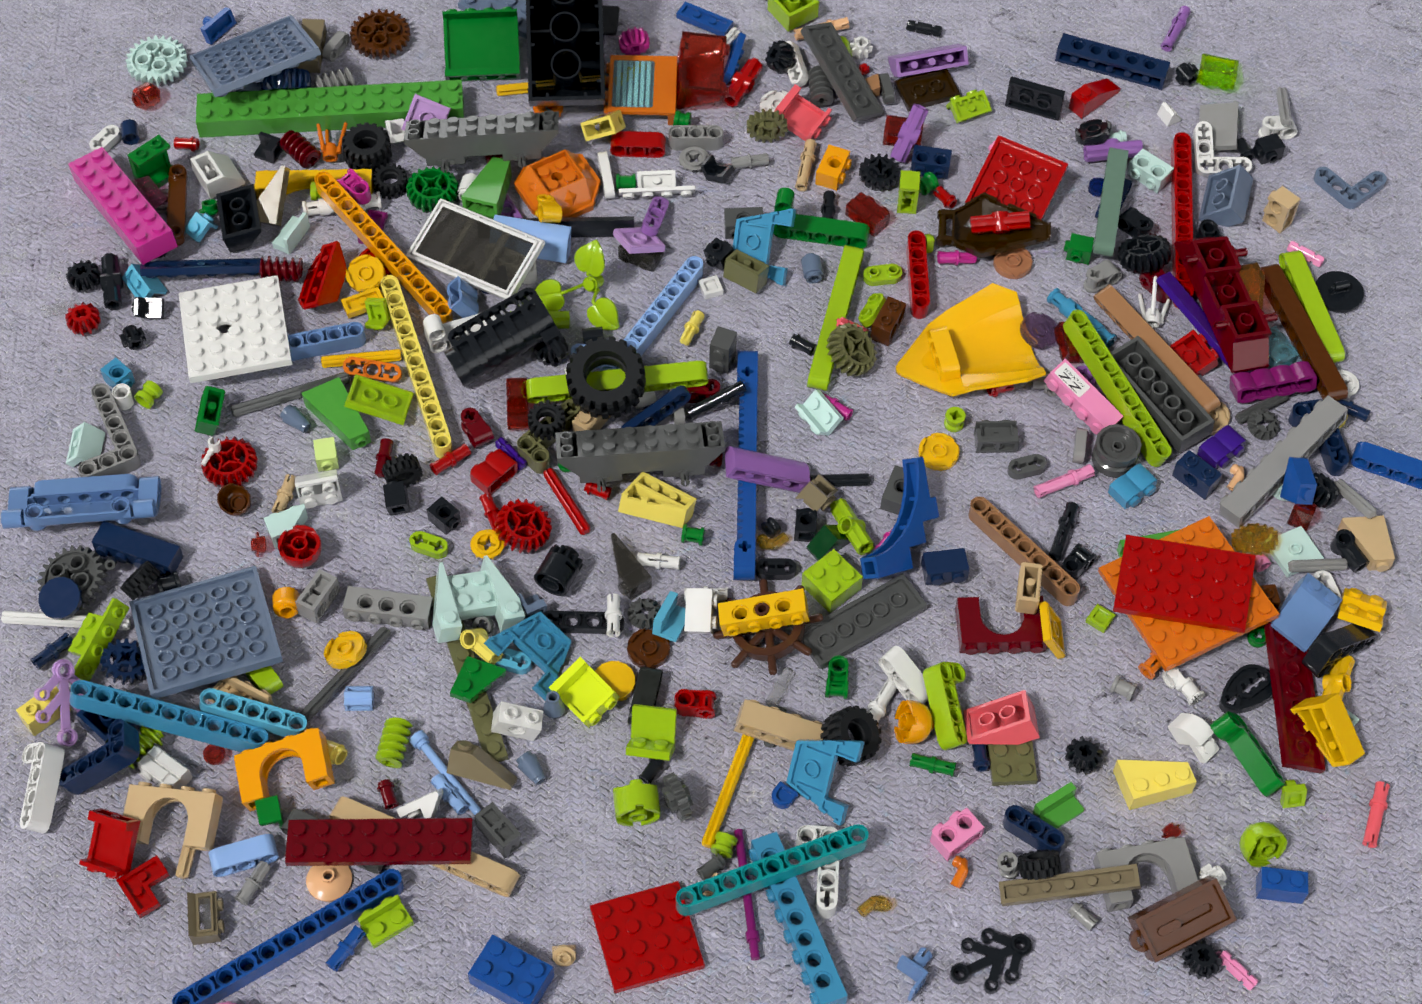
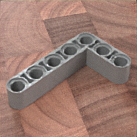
M104 383L96 384L91 389V395L115 449L83 461L78 467L81 477L128 474L140 467V457L110 388Z

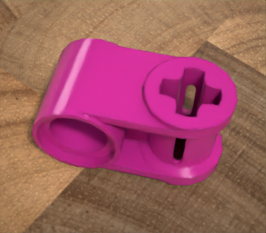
M349 168L341 179L336 180L359 205H365L371 201L372 196L368 183L353 169Z

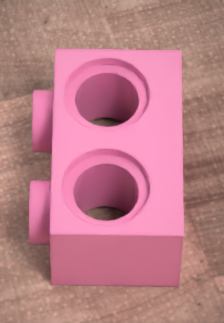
M966 807L961 812L959 810L955 811L946 823L937 824L932 829L930 842L948 862L981 838L985 827ZM966 824L969 826V829H963L959 825ZM942 837H950L952 841L946 842Z

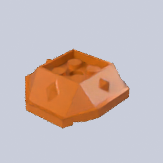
M564 149L548 157H542L539 161L523 167L514 183V187L533 215H535V211L538 209L537 196L539 194H547L553 196L561 206L562 218L578 217L593 210L600 188V179L582 154H575Z

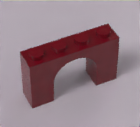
M1043 595L1040 596L1039 603L1044 602ZM957 597L955 612L960 653L974 655L977 653L997 654L999 652H1009L1017 654L1020 652L1040 653L1046 651L1047 645L1043 641L1039 605L1036 614L1020 613L1021 627L1017 631L1010 634H997L990 631L982 622L979 597Z

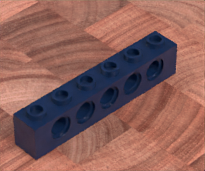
M1063 33L1055 61L1159 90L1163 89L1170 66L1169 61Z

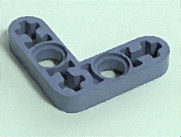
M1319 167L1316 169L1313 179L1318 186L1344 207L1355 209L1383 189L1387 177L1380 171H1374L1351 187L1329 168ZM1332 186H1340L1342 190H1335ZM1364 187L1368 189L1369 192H1362L1359 188Z

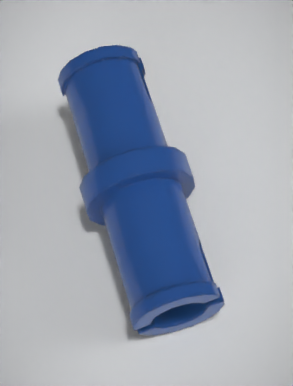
M354 925L343 942L340 941L337 944L338 948L325 964L333 971L338 972V969L345 960L355 953L353 950L363 937L366 936V933Z

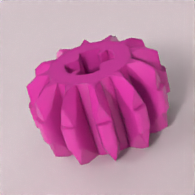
M628 28L627 31H622V35L618 36L619 48L625 55H640L650 48L649 35L643 28Z

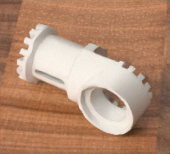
M1177 667L1162 672L1165 684L1171 689L1175 688L1178 692H1182L1188 699L1190 706L1195 705L1196 702H1199L1198 699L1201 700L1205 696V692L1200 691L1193 683V678L1187 677L1185 679L1181 672H1179V669L1176 670Z

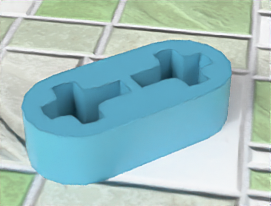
M506 648L503 652L505 658H502L501 661L495 664L505 668L508 672L519 675L527 674L532 667L531 659L526 654ZM522 660L525 661L522 667L518 666V663H521Z

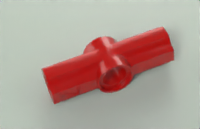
M748 59L741 71H737L734 74L731 85L723 96V100L728 106H738L744 95L752 91L755 79L763 67V64L758 59Z
M997 211L991 213V215L970 216L972 234L987 232L1002 234L1008 233L1010 230L1031 228L1029 211L1012 213Z

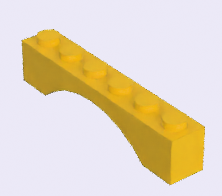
M348 169L290 170L286 195L310 189L311 182H315V175L321 171L330 173L337 180L341 179ZM353 169L368 183L370 192L373 194L372 169ZM278 170L256 171L255 191L257 200Z

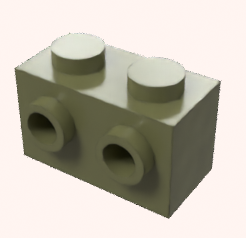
M736 249L725 259L723 277L757 293L767 283L769 265Z

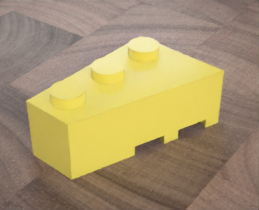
M641 472L621 494L618 512L683 528V525L687 524L693 517L697 499L645 472Z
M1117 760L1113 769L1129 810L1191 794L1197 783L1188 762Z

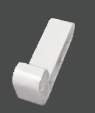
M437 314L425 317L423 320L424 333L430 350L433 353H439L452 348L448 339L449 332L478 314L447 323H442L440 316ZM493 315L491 319L494 321L496 317ZM473 325L471 331L476 332L480 330L481 325ZM459 335L455 337L457 341L461 339Z
M37 742L28 744L23 750L22 762L31 765L20 817V827L22 829L44 834L50 827L65 754L62 747Z
M803 825L797 831L796 846L806 843L801 839L802 837H809L814 840L838 830L830 826ZM839 844L831 845L835 849H840ZM816 851L811 852V854H818V856L821 855L819 852ZM839 860L833 864L817 868L816 913L824 919H829L836 913ZM828 880L831 881L833 885L825 886L822 882ZM825 897H829V907H825Z

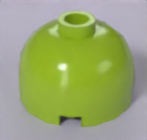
M1258 822L1246 827L1240 837L1239 845L1245 860L1252 867L1260 868L1271 864L1268 860L1274 856L1278 859L1283 854L1287 846V839L1275 825L1269 822Z

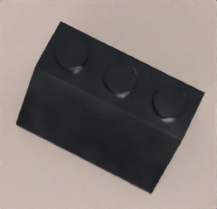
M254 184L216 194L222 238L230 253L249 248L262 231Z

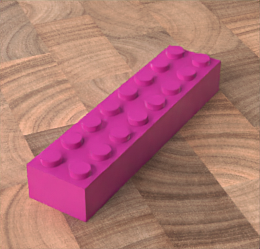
M103 147L68 163L74 181L142 265L178 247L171 228Z

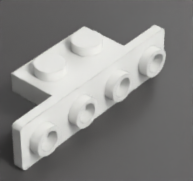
M675 170L637 171L638 188L619 189V196H623V199H633L634 196L653 198V195H661V197L668 198L672 197L673 194L689 197L696 192V186H676Z

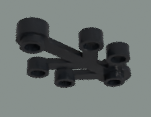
M990 928L982 931L981 941L985 944L996 942L1006 947L998 950L976 943L971 938L962 940L960 948L963 953L970 954L975 952L986 957L967 966L962 963L953 965L950 971V979L955 984H964L970 975L992 965L989 978L986 979L983 986L984 991L988 994H994L998 989L997 981L1003 960L1012 955L1010 968L1005 971L1004 980L1008 984H1015L1019 977L1018 968L1021 958L1027 956L1032 949L1031 940L1026 935L1016 934L1008 937L996 933ZM989 933L992 938L986 939L984 934ZM969 943L972 948L967 949L964 947V944ZM1020 943L1024 948L1018 949L1016 944ZM961 973L963 978L958 979L955 977V974ZM1012 973L1015 975V978L1010 979L1007 974ZM992 983L995 985V988L990 989L987 987V984Z

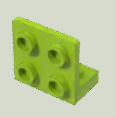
M634 704L632 707L631 739L626 746V755L670 761L675 751L677 710Z

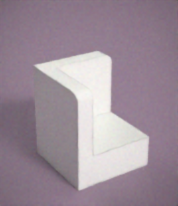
M404 119L385 121L390 144L404 142L405 131L401 130Z

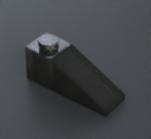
M615 533L611 534V547L618 579L617 586L621 594L627 595L632 601L652 588V577Z

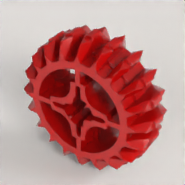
M226 436L225 440H220L221 450L218 453H213L206 466L201 465L202 472L207 481L213 483L215 487L219 485L223 487L229 483L241 486V482L248 483V477H254V471H257L258 458L256 451L243 438L238 441L234 436L232 440H229ZM205 448V454H202L201 457L202 460L207 454L209 448ZM241 455L245 458L244 463L240 462ZM215 463L219 464L218 470L214 468Z
M519 498L515 503L510 500L507 505L502 506L501 511L496 516L495 532L499 534V541L505 540L504 547L510 545L511 551L517 548L519 553H522L523 549L528 554L532 549L535 551L539 550V547H543L546 541L549 540L552 530L550 525L551 518H547L548 511L542 512V505L539 507L535 506V501L530 504L527 498L524 502H521ZM508 521L511 523L510 525L513 527V531L510 529ZM533 521L537 524L539 531L536 529Z

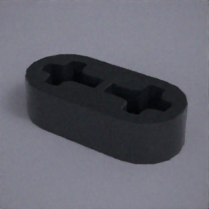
M764 558L757 562L756 574L760 579L790 580L796 575L797 566L792 559ZM764 566L768 568V572H764ZM785 566L789 567V572H785Z

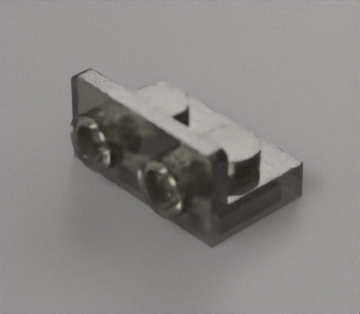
M622 245L618 247V259L651 272L655 271L664 256V252L629 254Z

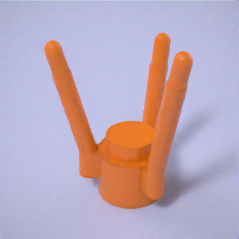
M347 122L343 125L338 146L330 142L328 129L325 130L326 143H324L321 126L319 123L316 125L324 161L335 162L338 160V154H342V137L345 136Z

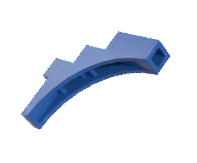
M923 457L902 460L904 488L901 509L890 535L882 545L872 553L860 558L863 579L881 578L912 569L913 563L910 547L926 543L923 522L939 517L936 497H930Z

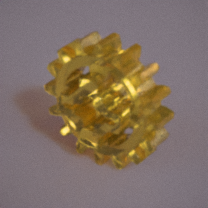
M1247 523L1246 527L1240 525V529H1234V533H1231L1232 547H1235V551L1242 550V553L1248 552L1252 555H1262V552L1270 553V549L1275 550L1278 545V532L1274 531L1273 527L1267 528V524L1259 526V523Z

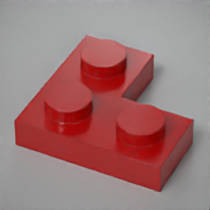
M156 855L116 881L141 919L160 907L150 888L170 875Z

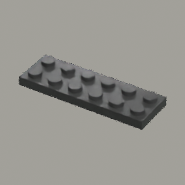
M832 22L804 26L800 31L852 121L880 117L884 113L882 107Z
M902 573L827 615L821 622H816L806 627L801 642L812 649L810 657L818 668L822 669L829 665L832 657L838 655L845 656L927 609V603Z

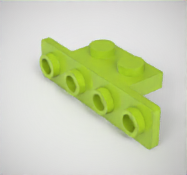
M112 598L103 616L88 613L76 637L72 640L68 651L73 655L80 656L74 667V675L80 680L90 682L100 664L103 649H107L108 643L112 642L129 610V607L117 598Z

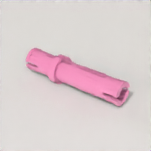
M1091 464L1076 470H1068L1062 476L1035 485L1033 487L1034 493L1037 498H1041L1067 486L1078 485L1082 480L1094 477L1095 471Z

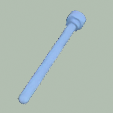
M423 730L413 734L409 739L415 749L422 750L437 770L444 775L446 780L458 789V794L469 805V809L474 815L480 812L481 808L456 777L447 773V766L429 745L430 742L427 734Z

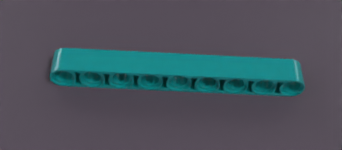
M860 824L852 825L684 887L676 894V909L681 915L689 916L862 852L867 847L868 830ZM860 836L863 840L856 841L852 837ZM839 844L842 847L840 849H835L831 845ZM816 851L821 855L814 857L810 853ZM796 859L800 863L793 865L789 863V860ZM770 867H775L778 869V871L772 873L769 872L767 869ZM754 875L757 879L751 881L746 879V876ZM726 883H733L735 887L729 889L724 885ZM705 891H711L714 894L712 896L707 897L704 896L702 893ZM690 899L692 903L685 905L681 903V900Z

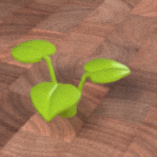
M597 239L583 245L575 253L574 260L577 268L582 272H586L587 275L583 283L561 291L559 281L547 279L541 282L535 289L548 311L562 309L565 304L564 294L584 287L589 292L594 291L591 300L593 305L587 309V317L591 324L595 327L602 326L603 330H616L620 328L618 311L614 302L605 297L596 300L600 292L599 288L604 284V278L601 274L605 268L604 254Z

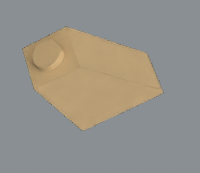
M1384 515L1375 516L1371 519L1366 516L1342 518L1337 529L1338 531L1347 529L1354 534V542L1369 560L1366 568L1369 571L1377 570L1378 572L1390 570L1395 556Z

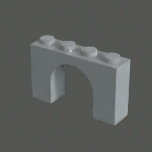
M1168 837L1160 842L1150 840L1137 846L1128 844L1115 850L1105 848L1098 851L1093 860L1095 869L1130 865L1138 862L1152 863L1162 869L1167 876L1172 894L1198 881L1185 837ZM1131 890L1103 894L1108 912L1129 909L1134 900Z

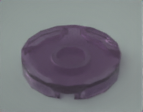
M1037 312L1027 314L1020 324L1021 336L1025 342L1036 349L1052 347L1058 339V327L1053 319L1043 313L1041 315L1036 314Z

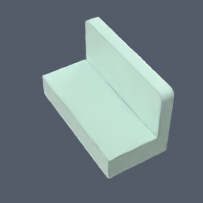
M303 212L299 218L292 216L272 242L273 248L290 255L310 228L308 214Z
M86 422L74 428L66 464L74 467L80 462L101 455L105 432Z

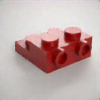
M1194 329L1170 345L1173 351L1197 376L1199 374L1203 376L1219 365L1217 352L1213 348L1209 349L1206 345L1208 343L1202 333L1198 335Z

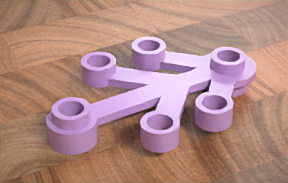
M66 659L56 661L52 667L53 676L43 687L35 690V699L46 701L50 697V692L59 683V692L44 710L36 712L35 719L38 723H48L51 715L60 706L61 730L57 734V741L62 746H72L77 742L78 735L75 730L71 729L69 683L72 685L80 679L74 675L75 668L73 664ZM61 667L65 669L63 674L60 673ZM41 690L45 693L43 698L40 697ZM42 713H45L46 715L45 720L41 719ZM65 733L68 736L66 741L63 740V735Z

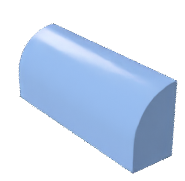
M495 214L493 220L546 242L537 259L567 263L571 253L570 226ZM491 228L490 244H497L503 233ZM510 237L505 247L527 256L532 245Z

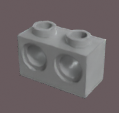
M319 569L295 602L299 615L318 623L341 591L338 578Z

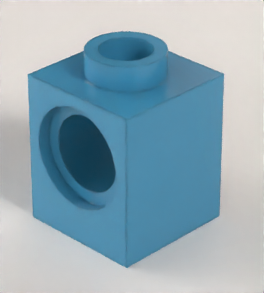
M116 357L100 369L104 381L112 388L122 383L127 384L131 388L136 383L132 371Z

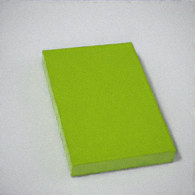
M355 374L344 407L404 426L414 393Z

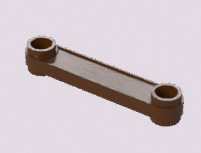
M174 164L170 167L168 183L167 225L173 232L177 246L184 243L186 234L188 176L185 167L181 164Z

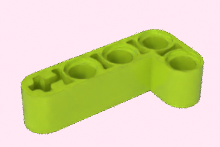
M941 662L923 671V679L939 746L945 751L967 742V734L955 684L965 680L966 674L962 665L954 662Z

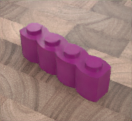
M1300 361L1289 366L1278 365L1271 369L1262 368L1250 373L1240 372L1230 376L1229 388L1237 403H1249L1256 399L1265 400L1276 395L1287 396L1295 392L1312 391L1316 388L1317 376L1309 362Z

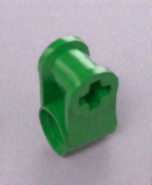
M838 655L830 659L825 698L837 696L847 700L849 664L843 656ZM834 667H841L843 670H842V671H836V670H834L833 668H834Z

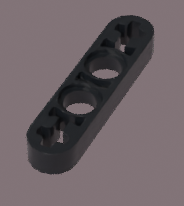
M550 610L543 613L548 619H553L552 623L563 633L606 634L607 631L605 612ZM623 616L620 620V632L624 629ZM559 618H562V625H559ZM569 618H574L578 621L574 626H568L565 622ZM590 619H597L599 624L591 627L587 622Z

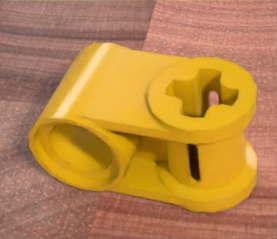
M539 194L537 196L538 209L535 211V216L538 217L540 222L560 223L562 220L561 206L553 196Z

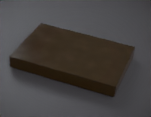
M948 69L895 80V87L908 112L911 111L913 104L929 107L948 102L950 98L960 95Z

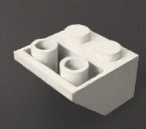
M206 151L190 158L193 172L210 199L216 197L218 193L229 191L245 184L244 179L227 155Z
M336 469L295 477L300 505L304 504L305 508H314L319 505L335 504L336 502L343 501Z

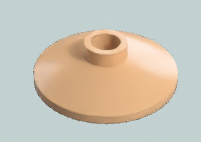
M348 865L312 866L306 877L308 891L317 900L323 902L335 901L350 890L353 879L352 872ZM332 874L330 879L324 878L325 875Z

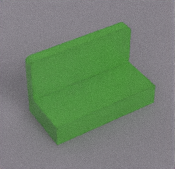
M1070 782L1036 803L1032 814L1058 829L1082 814L1084 808L1074 797L1077 788Z

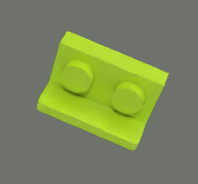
M977 89L966 93V96L961 97L957 95L950 98V102L946 105L947 109L951 108L956 124L992 111L985 91L977 92Z
M398 894L385 898L379 906L374 909L365 910L358 918L360 928L366 933V937L374 949L414 925Z

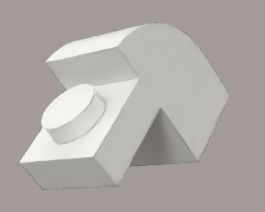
M1181 713L1167 726L1177 743L1190 745L1201 763H1206L1220 749L1211 736L1214 732L1210 725L1194 714Z

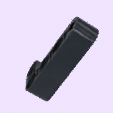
M1350 624L1321 635L1314 642L1303 658L1302 664L1317 678H1321L1329 671L1336 660L1369 648L1376 641L1378 635L1371 629L1356 624Z

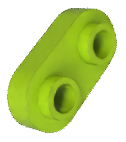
M897 264L869 266L863 273V281L869 286L896 284L902 278V269Z
M874 293L869 296L867 303L860 311L858 320L863 327H869L875 321L886 301L882 293Z

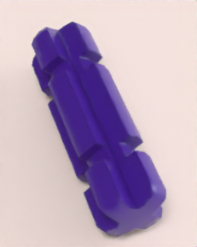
M504 437L495 441L497 449H501L515 460L518 470H522L527 466L526 460L519 456L520 454L511 444H507L508 441Z

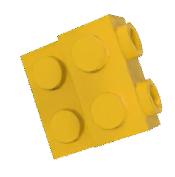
M1344 588L1337 618L1380 632L1387 601H1384L1382 597L1377 595L1369 596L1363 594L1362 591L1356 588Z

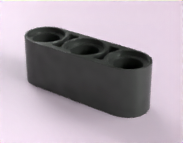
M644 666L640 667L629 711L628 724L632 722V707L634 704L656 707L663 670Z

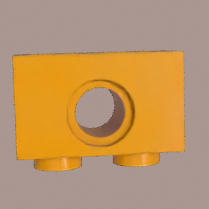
M828 145L816 171L815 184L837 191L839 185L844 183L845 171L849 170L852 164L850 151Z

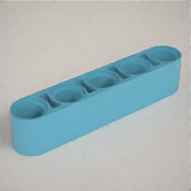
M213 688L205 689L200 694L199 707L202 712L261 727L268 733L285 737L303 733L307 727L306 717L297 712ZM207 699H212L215 701V703L210 705L206 704L204 701ZM234 705L237 709L230 711L226 707ZM251 711H255L259 715L256 717H251L248 715V713ZM275 717L278 718L280 722L272 723L269 719ZM299 724L302 728L294 729L291 725Z

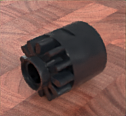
M555 544L554 547L550 548L536 571L534 580L546 592L556 596H564L582 568L583 560L578 558L579 554L572 547L566 545L559 547Z

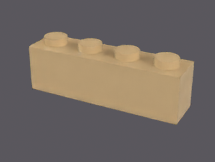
M745 699L743 701L734 727L736 732L794 751L797 740H823L820 736L823 733L821 730L823 724L821 722L803 719L798 714L782 712L777 707L761 705L756 700Z

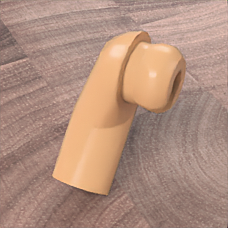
M1233 464L1230 468V473L1234 476L1227 485V488L1233 491L1234 486L1239 481L1243 482L1245 478L1244 467L1238 466V464Z

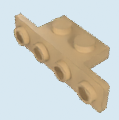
M236 676L217 681L218 683L213 687V689L274 706L270 693L263 689L260 691L250 682H243ZM208 699V701L212 702L213 704L215 703L214 700ZM234 705L226 707L230 711L237 709Z

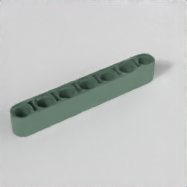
M1109 147L1093 254L1113 256L1129 150Z

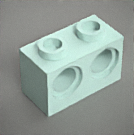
M1142 149L1129 162L1127 175L1158 194L1171 180L1174 168L1145 149Z

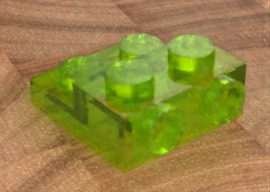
M1202 53L1197 83L1204 86H1217L1223 90H1233L1239 61Z

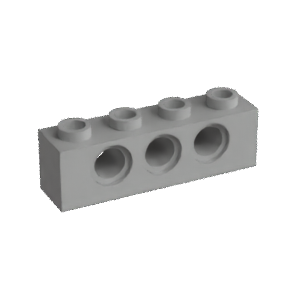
M348 586L342 610L344 618L353 622L366 621L375 625L381 623L389 624L393 627L404 626L411 627L414 630H429L434 611L433 597ZM408 611H413L411 614H405Z

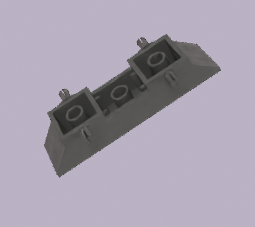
M548 110L541 113L526 112L524 114L508 113L506 115L490 114L482 117L468 116L467 118H432L422 121L414 119L406 122L404 144L425 158L427 166H441V171L444 173L445 169L446 172L449 171V166L465 164L466 157L503 154V161H518V166L522 168V164L523 167L526 166V160L541 159L542 150L558 134L559 111Z
M721 421L555 433L557 462L578 475L580 483H597V490L601 492V487L602 492L606 490L605 483L622 480L621 474L663 471V477H680L681 485L685 486L686 481V486L690 484V476L705 474V467L725 451Z

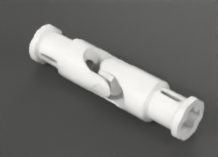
M377 191L376 194H371L372 198L369 203L359 205L364 211H366V208L373 207L382 209L380 191ZM323 198L312 202L302 201L303 212L307 213L308 216L318 214L326 216L335 213Z

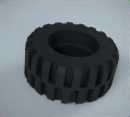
M602 336L597 337L596 341H592V339L586 341L584 347L580 345L576 348L577 354L572 353L569 358L570 363L566 367V381L573 403L576 406H580L582 412L586 414L589 411L591 417L597 418L598 415H601L603 419H609V416L612 415L618 418L621 417L620 413L625 412V414L629 413L632 405L634 407L640 402L639 397H643L645 392L646 377L642 358L639 353H636V349L632 345L627 347V341L620 339L618 342L616 337L609 336V339H604ZM601 365H614L625 372L623 383L610 391H599L592 388L587 383V376L593 369Z

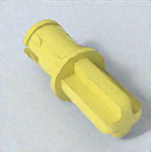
M699 310L693 311L690 320L684 325L685 330L680 338L681 344L688 346L694 335L698 334L700 324L705 318L703 312Z

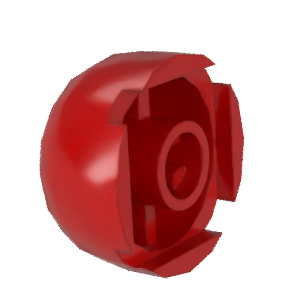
M293 526V529L285 530L278 539V549L281 558L291 567H310L321 555L322 544L320 537L309 526Z

